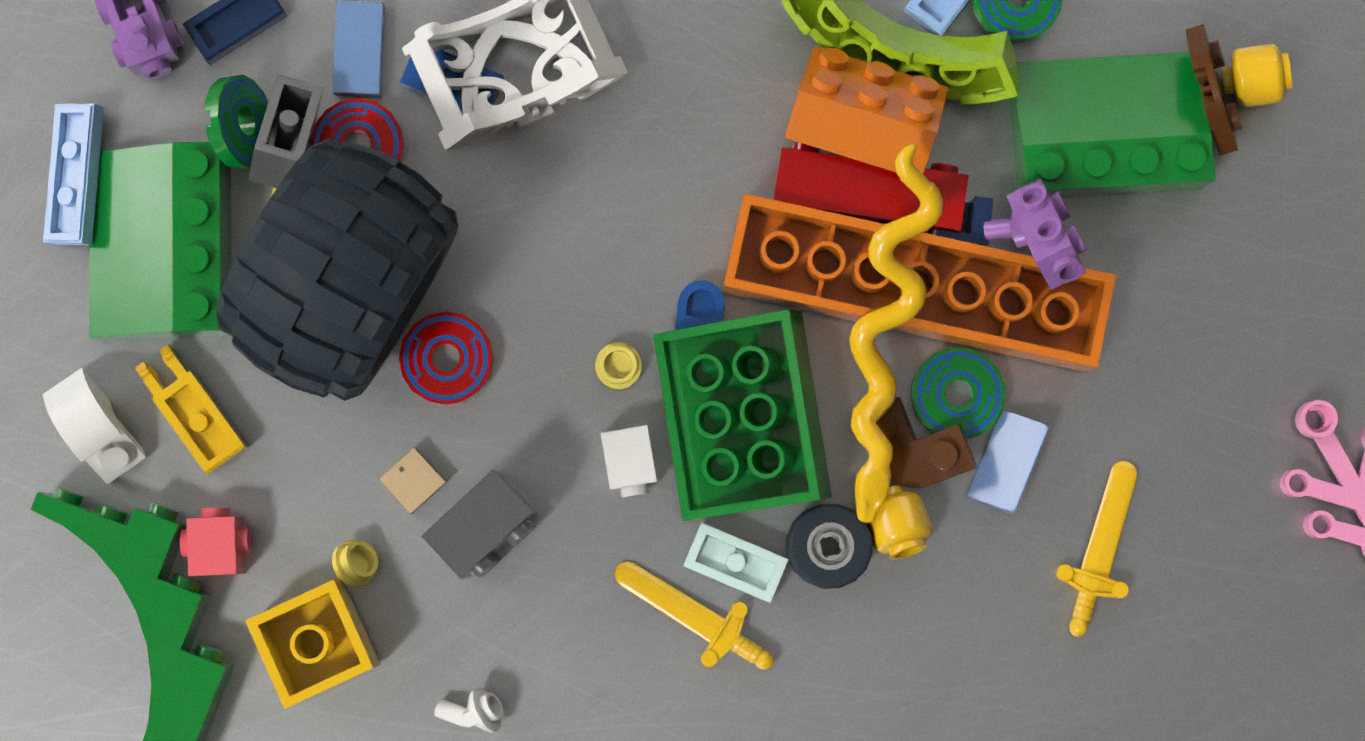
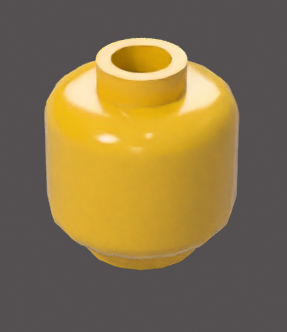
M1275 44L1238 48L1231 55V66L1222 67L1225 95L1235 93L1236 101L1242 107L1247 108L1281 102L1285 97L1286 90L1293 89L1288 52L1281 53Z
M900 486L889 487L887 497L883 506L878 510L875 520L871 523H866L876 550L881 554H890L892 560L907 558L922 552L927 547L926 541L933 533V527L923 499L916 492H902Z

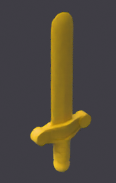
M1120 461L1114 464L1111 469L1081 569L1069 565H1061L1056 570V577L1060 581L1079 591L1072 614L1074 618L1069 625L1070 632L1075 637H1081L1087 632L1088 622L1091 621L1097 597L1122 599L1129 592L1128 586L1124 582L1109 579L1137 480V470L1128 461Z
M621 562L616 567L614 575L620 586L710 643L701 656L703 666L707 668L715 666L731 649V651L742 656V658L753 664L755 662L760 669L766 670L773 667L774 658L772 654L761 650V646L740 634L748 611L744 603L736 602L733 604L728 615L724 618L634 562Z

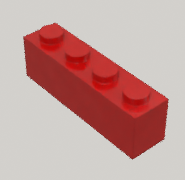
M792 143V148L782 147L774 200L887 224L915 213L919 209V199L900 180L896 172L842 155L819 153V148L803 143ZM933 163L930 169L925 168L923 175L939 188L942 195L943 213L937 224L924 233H930L933 229L961 231L969 175L958 173L959 167L944 163Z

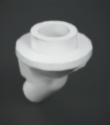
M475 688L469 695L467 708L445 699H440L436 705L434 715L462 727L470 728L476 726L489 733H494L501 727L503 707L494 693L487 692L482 688Z

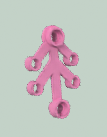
M1323 400L1307 402L1296 413L1295 423L1297 429L1302 435L1314 438L1340 486L1312 478L1308 472L1302 469H1294L1282 475L1280 479L1281 490L1289 497L1309 496L1353 509L1363 527L1336 521L1331 513L1319 510L1312 511L1306 515L1303 521V528L1308 536L1315 539L1331 537L1361 546L1365 556V451L1359 473L1357 474L1334 434L1338 424V414L1335 408ZM1311 411L1316 412L1320 417V424L1316 429L1311 428L1307 423V415ZM1365 429L1363 430V432H1362V434H1361V438H1360L1361 444H1362V446H1363L1364 449H1365ZM1295 474L1303 480V487L1299 492L1293 491L1289 485L1291 477ZM1317 516L1323 517L1326 521V529L1320 534L1313 528V521Z

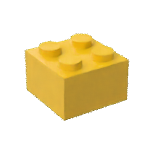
M340 579L331 580L245 620L284 709L381 665L348 590Z

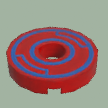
M363 98L341 100L326 109L314 125L310 140L311 146L329 138L345 146L347 140L352 135L361 133L370 138V148L384 152L401 162V159L403 160L405 152L403 131L393 114L378 102Z
M445 311L427 315L412 325L402 340L399 362L402 376L414 393L430 403L449 406L464 403L480 392L491 377L494 357L491 341L479 324L463 314ZM443 346L455 347L459 352V364L452 371L443 372L435 367L434 355Z

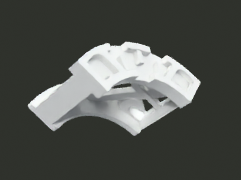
M511 0L494 9L464 20L441 25L438 21L421 26L414 32L415 38L406 44L402 50L405 57L412 58L444 129L438 135L445 151L493 139L496 136L495 132L504 126L506 128L513 126L515 121L519 129L556 114L553 105L557 103L563 105L568 102V98L575 97L582 101L628 73L621 56L614 57L589 0H566L576 24L563 36L556 34L563 24V10L558 17L553 19L545 15L547 7L557 0ZM532 15V24L518 22ZM580 33L586 42L593 60H590L584 52L572 43ZM501 38L525 41L546 49L533 68V92L522 96L514 85L503 79L487 76L481 77L489 55ZM478 39L472 50L467 42ZM444 49L454 50L458 54L457 59L454 61L444 60V64L453 72L464 73L463 78H445L434 52ZM558 56L560 59L553 64V69H559L562 76L556 81H548L544 78L543 71ZM479 89L499 90L503 92L505 99L502 104L492 105L488 102L491 92L479 93ZM451 90H462L463 116Z

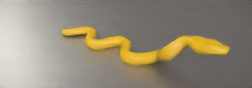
M912 143L905 146L897 154L895 168L900 180L919 199V209L915 213L881 227L873 234L868 248L869 259L873 268L899 286L902 295L892 304L871 311L858 319L852 327L849 336L854 359L869 384L868 392L854 407L851 420V429L854 435L869 453L868 461L856 474L855 482L857 517L864 523H871L875 520L878 510L883 506L891 482L890 464L893 458V446L876 422L892 406L897 393L896 379L888 364L878 352L875 346V337L884 331L906 324L913 319L924 306L926 287L923 279L916 271L900 262L894 256L893 250L900 242L929 230L937 224L943 213V198L939 188L933 182H930L912 162L917 149L916 145Z

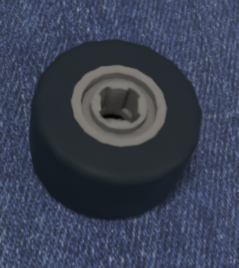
M819 504L803 511L792 522L786 537V555L793 571L805 582L822 589L842 588L855 582L867 570L873 554L872 535L867 524L858 519L857 513L854 510L839 504Z

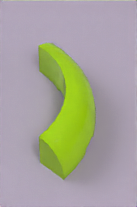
M781 0L785 10L799 30L805 36L809 34L822 48H836L845 52L849 57L866 62H882L889 65L895 71L911 76L923 75L937 81L938 84L948 87L945 100H960V104H978L1019 96L1018 66L1008 31L975 37L940 36L902 25L884 16L864 0Z

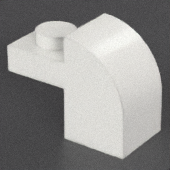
M80 368L42 394L50 419L65 443L81 462L85 460L106 484H109L146 458L143 447L116 418L110 399L83 368Z

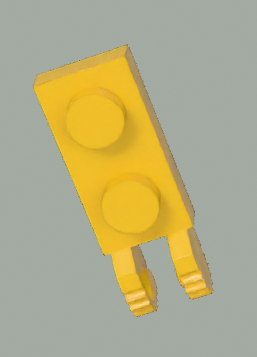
M167 344L159 351L163 361L177 376L178 379L165 388L158 373L145 361L135 367L136 371L154 395L151 399L203 471L207 475H211L246 450L248 446L193 371H189L171 345Z

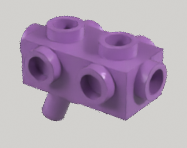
M95 0L102 21L105 25L111 23L117 39L110 43L114 56L121 68L127 66L136 76L144 74L146 79L161 77L172 70L170 63L180 60L176 47L184 44L174 19L166 21L160 7L161 4L167 3L168 0H141L142 6L140 10L135 6L128 8L130 0Z
M1042 179L1029 183L1006 195L1012 208L1011 218L984 222V235L987 240L1012 237L1018 248L1026 245L1029 246L1035 262L1051 290L1064 283L1074 281L1086 273L1079 254L1087 251L1074 225L1068 228L1065 227L1063 221L1071 218L1059 192L1049 195Z

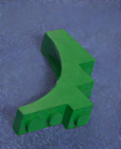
M56 487L54 493L37 492L30 510L64 526L90 546L116 575L136 610L147 644L151 677L149 718L143 741H205L235 664L223 660L225 652L212 646L198 643L196 649L191 648L212 594L199 590L202 582L189 576L174 573L172 579L168 578L180 549L181 529H187V524L176 520L179 512L156 503H151L149 510L146 508H133L130 519L126 522L125 519L128 513L105 504H100L98 511L81 504L84 496L60 487Z

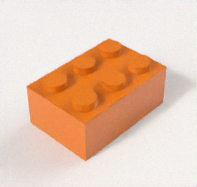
M814 46L797 93L784 138L896 172L895 161L897 154L905 146L912 143L917 147L912 162L923 174L938 133L948 87L938 84L937 81L927 76H911L895 71L889 65L882 62H866L849 57L845 52L836 48L823 49Z

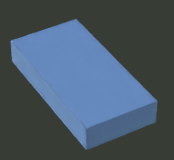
M336 1L333 94L335 96L381 97L385 5L383 2Z

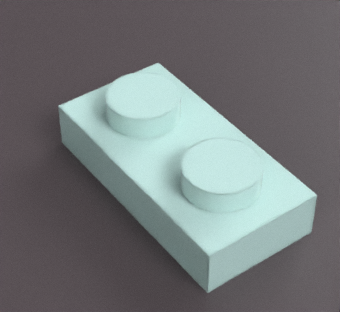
M701 522L683 566L771 603L789 559Z

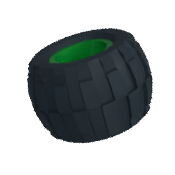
M330 138L314 144L301 155L283 178L244 241L227 275L217 301L216 313L219 329L233 337V346L255 367L293 389L323 398L331 393L344 401L359 396L367 389L385 363L439 271L458 231L456 211L441 203L443 195L422 175L384 152L353 142L342 146Z

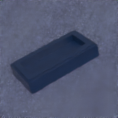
M219 0L182 25L206 62L211 66L288 15L278 0Z

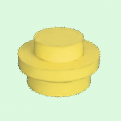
M616 342L605 346L598 353L595 361V370L599 380L605 386L612 389H625L632 386L640 377L642 362L640 355L632 346Z
M345 541L336 547L332 555V566L335 574L344 584L351 587H361L369 583L373 579L379 564L376 551L370 544L364 541Z

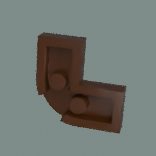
M1204 24L1185 29L1193 71L1200 84L1203 95V107L1219 155L1238 151L1235 132L1242 130L1243 127L1236 103L1226 104L1220 85L1217 68L1224 67L1225 61L1219 40L1209 41Z
M900 396L895 398L892 406L876 422L893 446V458L890 464L891 482L907 488H923L978 467L961 423L917 440Z

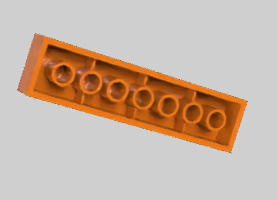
M743 194L722 293L857 322L858 319L871 311L892 304L902 295L899 286L874 269L869 259L868 248L873 234L885 224ZM921 233L913 238L902 241L893 250L894 256L900 262L916 271L923 279L926 287L924 306L913 319L891 330L1083 372H1089L1098 368L1117 275L1085 268L1086 273L1079 276L1076 280L1064 283L1051 290L1033 256L928 233Z

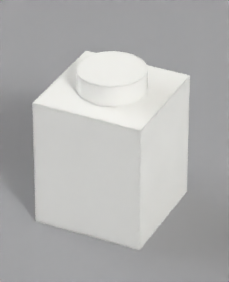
M648 426L600 433L610 490L620 489L621 498L648 494V484L657 483Z

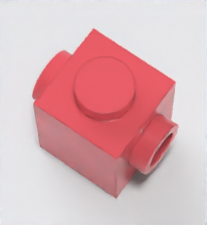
M230 508L201 509V518H187V529H181L180 551L182 557H188V576L245 574V554H251L252 533L250 526H244V517H230Z

